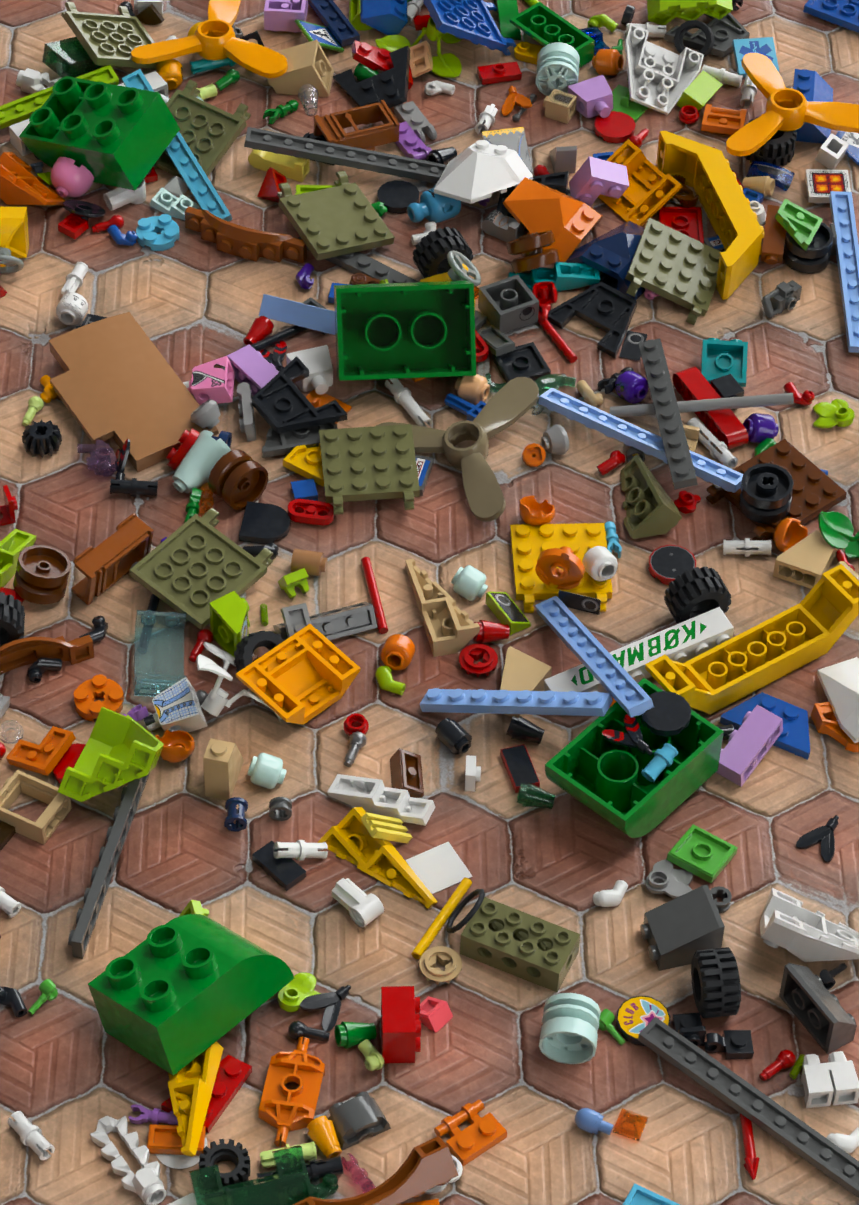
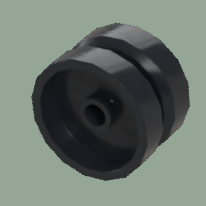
M821 222L807 250H804L786 231L783 252L785 264L800 273L810 274L824 270L830 262L834 235L831 228Z
M765 463L750 467L743 474L741 481L739 505L742 513L752 521L763 524L776 523L784 519L789 514L792 503L794 485L792 476L786 469L774 464Z

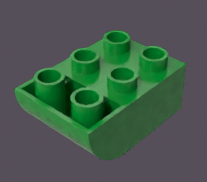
M65 76L54 84L53 93L43 106L31 114L29 118L30 123L19 137L35 156L51 168L59 157L71 158L75 160L74 165L79 168L83 165L94 176L93 182L135 191L179 132L180 127L158 92Z

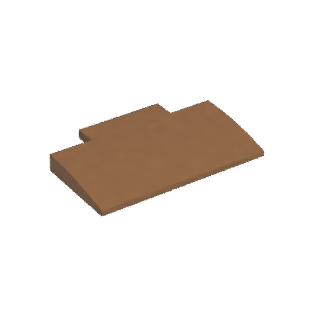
M130 312L84 325L49 340L50 352L65 371L50 379L52 388L94 446L113 438L122 450L125 441L130 439L128 460L137 472L165 460L173 447L177 449L181 444L178 440L185 429L190 431L193 428L199 433L203 430H208L214 433L212 436L219 434L216 426L208 429V427L201 428L191 421V413L200 405Z

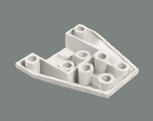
M630 24L625 39L630 100L668 115L684 90L700 72L704 54L685 47L680 55L648 42L649 31Z
M856 657L817 670V676L832 706L840 728L854 743L859 742V658Z

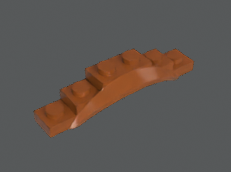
M189 206L185 210V228L201 232V239L216 243L218 251L255 262L260 257L279 263L283 257L304 263L307 259V245L303 240L296 239L291 235L265 232L233 224L213 215L208 210H199Z
M90 635L76 638L69 642H66L63 636L57 638L28 637L14 640L0 647V675L15 668L33 664L38 658H58L62 661H70L71 665L94 658L93 640Z

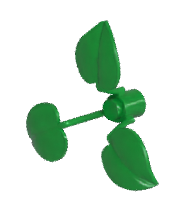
M821 511L819 513V530L824 540L830 546L837 549H845L849 541H859V536H851L854 528L847 516L834 511Z

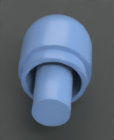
M582 1108L575 1115V1123L578 1128L591 1134H597L598 1131L610 1135L614 1126L603 1121L604 1116L600 1115L601 1113L589 1108Z

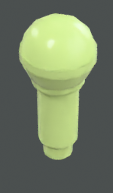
M33 396L29 399L28 410L22 422L23 426L31 424L36 413L43 409L44 402L39 396Z

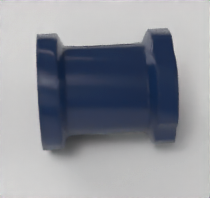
M240 797L228 799L225 802L227 817L224 820V826L233 832L246 829L247 820L245 819V812L248 810V802Z

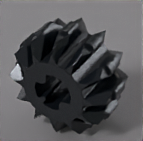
M41 419L38 423L32 421L31 426H25L22 442L26 452H31L33 457L40 455L43 458L46 454L52 456L53 452L59 451L62 435L58 425H53L51 420L45 423Z

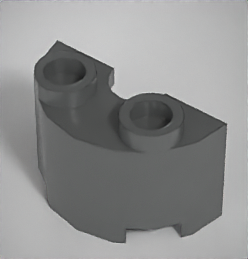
M366 1091L360 1092L353 1099L345 1103L338 1102L329 1109L330 1117L328 1120L333 1122L341 1150L358 1144L368 1134L376 1136L391 1129L389 1122L375 1099L370 1097Z

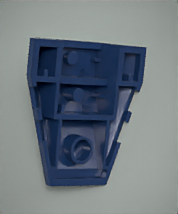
M628 221L577 248L565 262L587 264L617 279V290L637 300L644 293L645 288L640 286L635 296L626 293L631 281L625 279L644 228Z

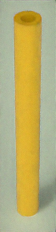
M464 877L412 951L411 954L415 959L421 958L472 885V881L469 878Z

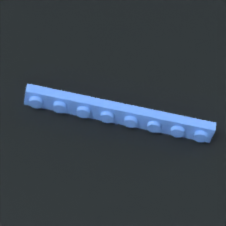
M434 688L428 689L420 702L422 712L605 716L613 699L611 693L597 691L557 692L550 690L508 691Z

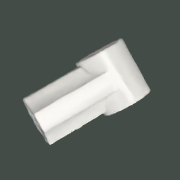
M143 179L135 191L119 187L103 194L109 210H115L129 203H143L146 200L145 180Z
M348 878L339 880L332 889V897L349 911L352 920L359 927H365L384 913V906L376 895L372 893L367 895Z

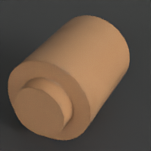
M294 549L291 560V572L305 568L308 575L321 576V572H326L328 559L324 558L323 552Z

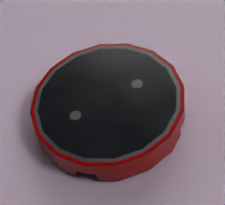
M677 545L661 546L655 549L649 558L648 569L651 576L660 579V582L669 585L671 581H674L678 575H682L685 571L696 568L694 555L688 549Z

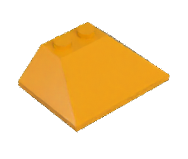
M628 139L606 161L627 166L629 187L619 199L602 194L598 198L625 222L631 221L642 227L648 218H651L683 186L669 173L665 175L648 161L643 152Z
M308 624L237 672L236 677L285 722L304 725L341 699L360 672V667L315 627Z

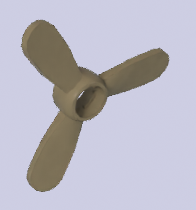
M516 377L510 380L487 402L473 421L456 422L446 431L412 425L415 452L444 453L452 466L462 469L464 490L472 513L477 520L483 522L495 520L505 510L506 501L495 474L486 462L489 453V439L514 424L536 404L539 399V388L530 378ZM386 422L376 426L405 425V423ZM465 440L477 441L467 448L455 447L458 443Z

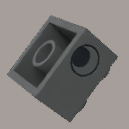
M515 275L480 287L478 308L487 316V320L491 325L505 333L537 322L539 300L519 275Z

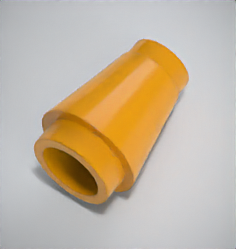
M320 1116L307 1125L309 1130L308 1136L327 1159L337 1157L342 1153L332 1120H328L327 1116Z

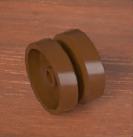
M552 230L527 234L506 243L508 254H523V256L515 258L511 262L514 273L529 271L560 261L557 249L543 250L544 247L550 246L555 242Z
M239 449L232 450L223 455L214 465L208 479V487L232 509L240 511L246 509L247 501L256 502L261 497L268 483V472L261 464L253 461L251 456Z
M33 545L23 549L18 557L17 570L13 582L15 592L21 598L35 604L47 605L59 602L64 598L71 569L69 557L61 550L47 545Z

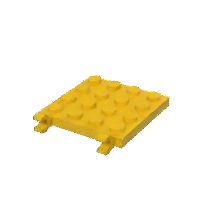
M605 523L544 524L542 526H532L529 524L510 525L516 600H523L524 613H534L535 600H547L554 596L558 597V592L561 590L557 589L558 585L552 583L550 585L545 584L537 576L535 569L539 554L547 549H560L566 546L571 548L573 554L583 561V557L589 549L595 546L607 548ZM586 571L577 587L562 590L601 600L600 612H606L607 599H612L613 593L611 578L599 582L594 580Z

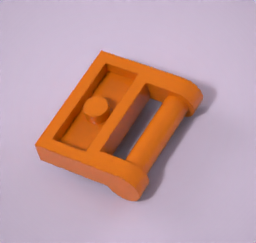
M706 104L701 131L732 136L744 127L747 109L734 110L712 107V104Z

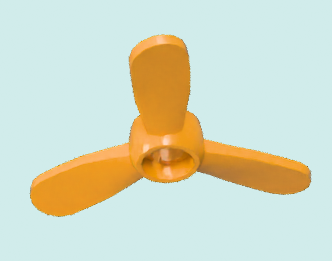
M210 0L208 20L202 22L197 27L195 35L147 44L134 48L131 51V59L137 64H152L197 52L198 55L207 60L230 58L241 67L265 78H278L285 74L288 69L287 58L284 55L262 45L235 37L232 25L237 18L241 0Z
M759 53L745 54L741 62L742 67L754 85L767 98L766 112L728 138L726 150L729 154L748 156L768 142L778 130L794 131L801 128L805 122L833 130L859 133L858 104L808 102L805 96L798 90L785 87L781 75L768 57Z

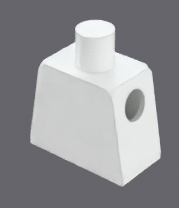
M327 345L286 354V365L297 356L309 369V377L296 382L301 391L307 392L315 389L316 393L321 395L326 393L329 387L333 385V367Z

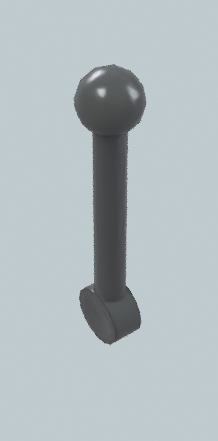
M532 93L530 96L531 103H534L537 99V95ZM522 108L517 114H514L512 117L513 121L518 122L520 116L527 108Z

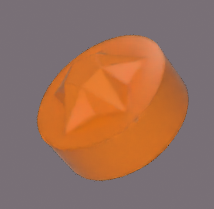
M536 443L526 446L522 453L523 462L529 467L540 466L546 458L544 448Z

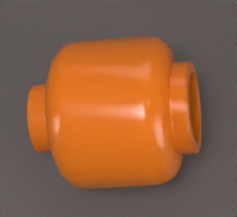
M600 49L596 56H593L592 66L599 75L615 76L623 69L624 58L617 49Z
M391 635L385 641L381 650V660L385 666L392 670L406 669L414 656L415 645L405 635Z

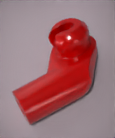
M788 382L784 385L786 393H793L794 403L808 406L815 399L812 391L806 390L803 394L798 392L793 382Z
M619 450L613 451L608 460L596 466L600 474L604 476L625 463V455Z

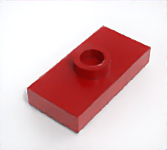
M517 61L477 67V73L482 85L522 80V73Z

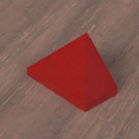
M270 167L267 170L257 197L279 203L277 193L282 192L279 184L287 182L286 176Z

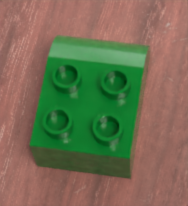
M645 678L637 683L648 695L663 691ZM616 702L608 709L605 716L597 718L545 764L546 777L629 837H642L656 828L718 770L724 731L693 710H691L689 726L681 730V733L668 737L651 733L649 728L641 724L640 717L634 716L641 729L643 741L650 746V750L653 752L652 755H648L647 753H641L637 748L609 742L602 736V731L609 729L626 733L623 720L627 713ZM665 743L671 744L678 751V755L673 758V764L670 767H666L656 778L655 782L648 781L641 774V771L654 758V752L657 749H661Z
M187 914L174 918L165 925H160L151 930L146 940L125 956L112 960L107 965L106 970L88 983L105 1032L174 1076L295 978L289 966L280 958L207 916Z

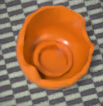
M531 495L519 500L520 517L524 523L532 526H542L554 519L555 507L549 504L546 499L543 503H538L535 496Z
M785 518L777 525L773 540L779 551L785 552L808 536V530L800 524V520Z
M166 730L161 738L159 735L155 736L164 744L160 757L171 763L185 760L195 749L194 738L186 731L177 730L170 732Z

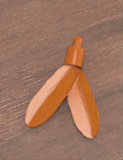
M510 86L508 89L509 95L501 111L503 116H507L513 110L515 103L522 108H530L532 103L529 98L517 93L515 87Z

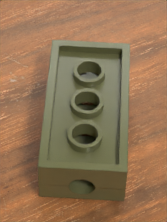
M484 897L481 906L468 921L461 934L460 954L558 992L579 953L580 934Z

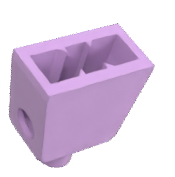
M603 75L568 86V93L577 96L576 110L583 116L591 118L600 115L602 118H606L610 115L613 109V94Z

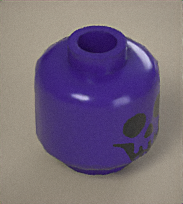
M626 371L616 379V394L629 403L636 404L641 402L648 393V381L634 371Z

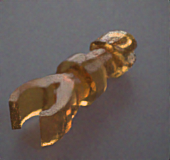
M208 483L201 486L202 497L200 498L201 506L199 508L201 517L209 509L213 508L214 505L213 492L209 489Z

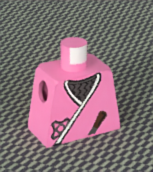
M225 356L195 366L192 369L191 381L183 382V384L194 395L199 405L210 399L216 401L217 404L233 402L235 371L228 357Z

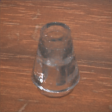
M304 85L299 89L298 97L306 115L313 116L318 112V90L313 85Z

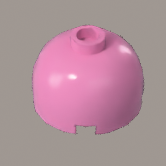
M59 157L52 167L50 176L56 193L64 198L67 196L80 197L84 195L92 186L94 176L85 166L81 165L79 168L74 165L75 160Z

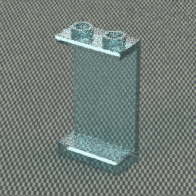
M137 610L134 647V696L155 697L186 677L184 676V628L186 614Z

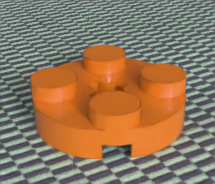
M563 546L560 549L551 548L542 551L539 554L535 571L539 579L545 584L550 585L552 583L558 585L557 589L569 590L579 585L583 578L585 567L582 561L573 554L571 548Z
M95 675L92 679L83 682L74 690L76 712L85 720L94 722V719H97L101 707L120 713L123 709L124 693L121 686L117 682L107 679L104 675ZM102 697L104 701L94 700L95 698Z

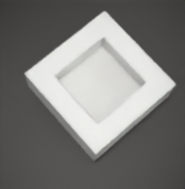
M466 755L465 791L475 792V781L480 782L481 766H476V756Z

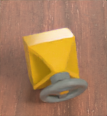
M0 207V273H14L23 269L24 263L19 258H27L29 250L27 207Z
M451 250L447 254V259L451 266L448 272L420 280V282L470 281L474 283V286H478L481 283V276L466 256L458 251Z

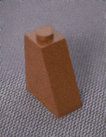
M768 205L760 261H765V263L772 265L782 264L786 230L775 219L780 206Z

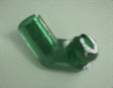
M326 1174L323 1182L317 1185L300 1181L296 1195L306 1198L311 1196L325 1199L335 1194L338 1190V1178L334 1174Z

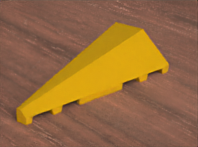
M363 807L352 808L337 826H332L317 842H326L328 850L335 853L337 857L356 865L358 869L384 884L403 892V895L424 904L426 908L429 909L438 903L389 840L371 837L361 821L362 816L366 813Z
M217 1041L174 1076L168 1073L170 1080L168 1081L173 1113L178 1121L177 1133L181 1137L183 1146L181 1152L191 1157L195 1156L224 1049Z

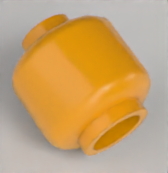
M169 59L157 64L156 72L167 82L168 90L176 89L182 84L183 67L179 61Z

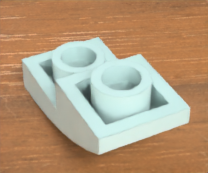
M164 188L158 191L149 204L162 213L185 220V210L188 206L196 209L199 208L197 203L185 195L181 194L178 198Z

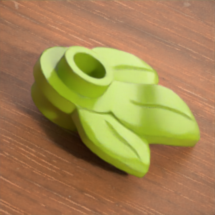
M834 399L831 403L821 402L813 406V411L819 415V418L813 423V427L832 428L836 425L838 427H847L853 423L854 411L849 408V404L845 400Z
M306 972L298 973L294 976L295 979L278 991L277 1000L281 1009L287 1012H295L299 1010L300 1003L306 997L321 994L314 991L316 986L314 975Z

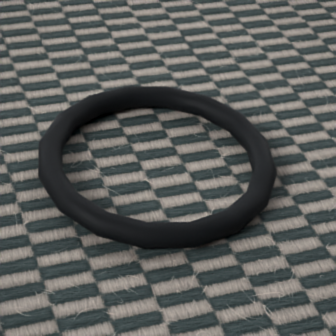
M476 889L471 892L457 906L448 920L446 926L448 933L460 930L474 916L484 900L485 893L483 889ZM479 895L477 902L466 917L456 926L452 927L454 920L464 906L475 896Z

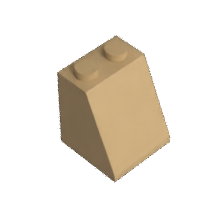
M318 40L276 51L287 58L288 64L285 74L278 78H267L268 84L273 87L277 94L328 97L330 95L334 70Z

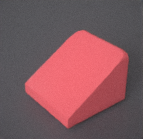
M428 996L420 1004L419 1016L421 1023L434 1032H438L453 1017L447 1001Z

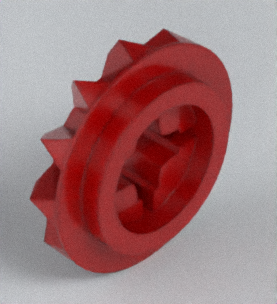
M472 644L460 652L459 662L461 669L466 670L468 675L474 673L477 677L480 674L488 676L490 671H495L498 655L493 648L487 645ZM483 657V662H478L477 664H474V660L478 661Z

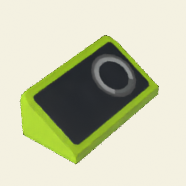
M506 592L486 593L485 604L501 624L509 625L510 635L531 627L529 620Z

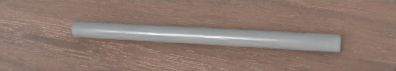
M793 393L678 401L677 404L679 412L684 413L794 404ZM653 403L610 407V414L618 418L656 415Z

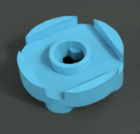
M169 214L141 218L138 221L136 228L137 242L144 248V245L151 247L152 251L168 250L180 238L179 226L172 220Z

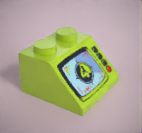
M232 591L210 602L209 607L210 628L214 640L224 651L230 653L235 658L234 652L237 649V644L242 641L241 639L244 636H249L248 627H250V622L248 620L249 605L244 598H240L235 591Z

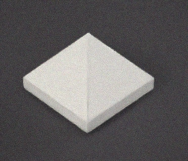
M173 176L163 187L178 197L181 194L184 195L188 190L184 180L177 176Z

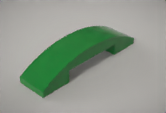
M494 0L499 18V31L502 37L521 40V30L510 23V19L519 14L517 0Z

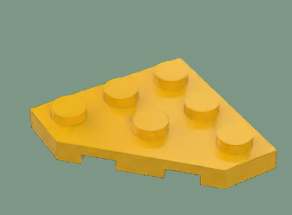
M320 443L318 447L306 448V445L296 446L283 459V466L307 479H314L315 483L324 487Z

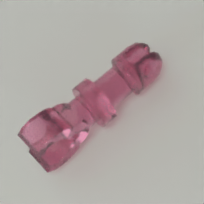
M347 1153L350 1161H346L342 1156L343 1166L351 1173L352 1181L355 1184H359L363 1193L376 1188L368 1178L367 1171L364 1168H360L358 1161L351 1153Z

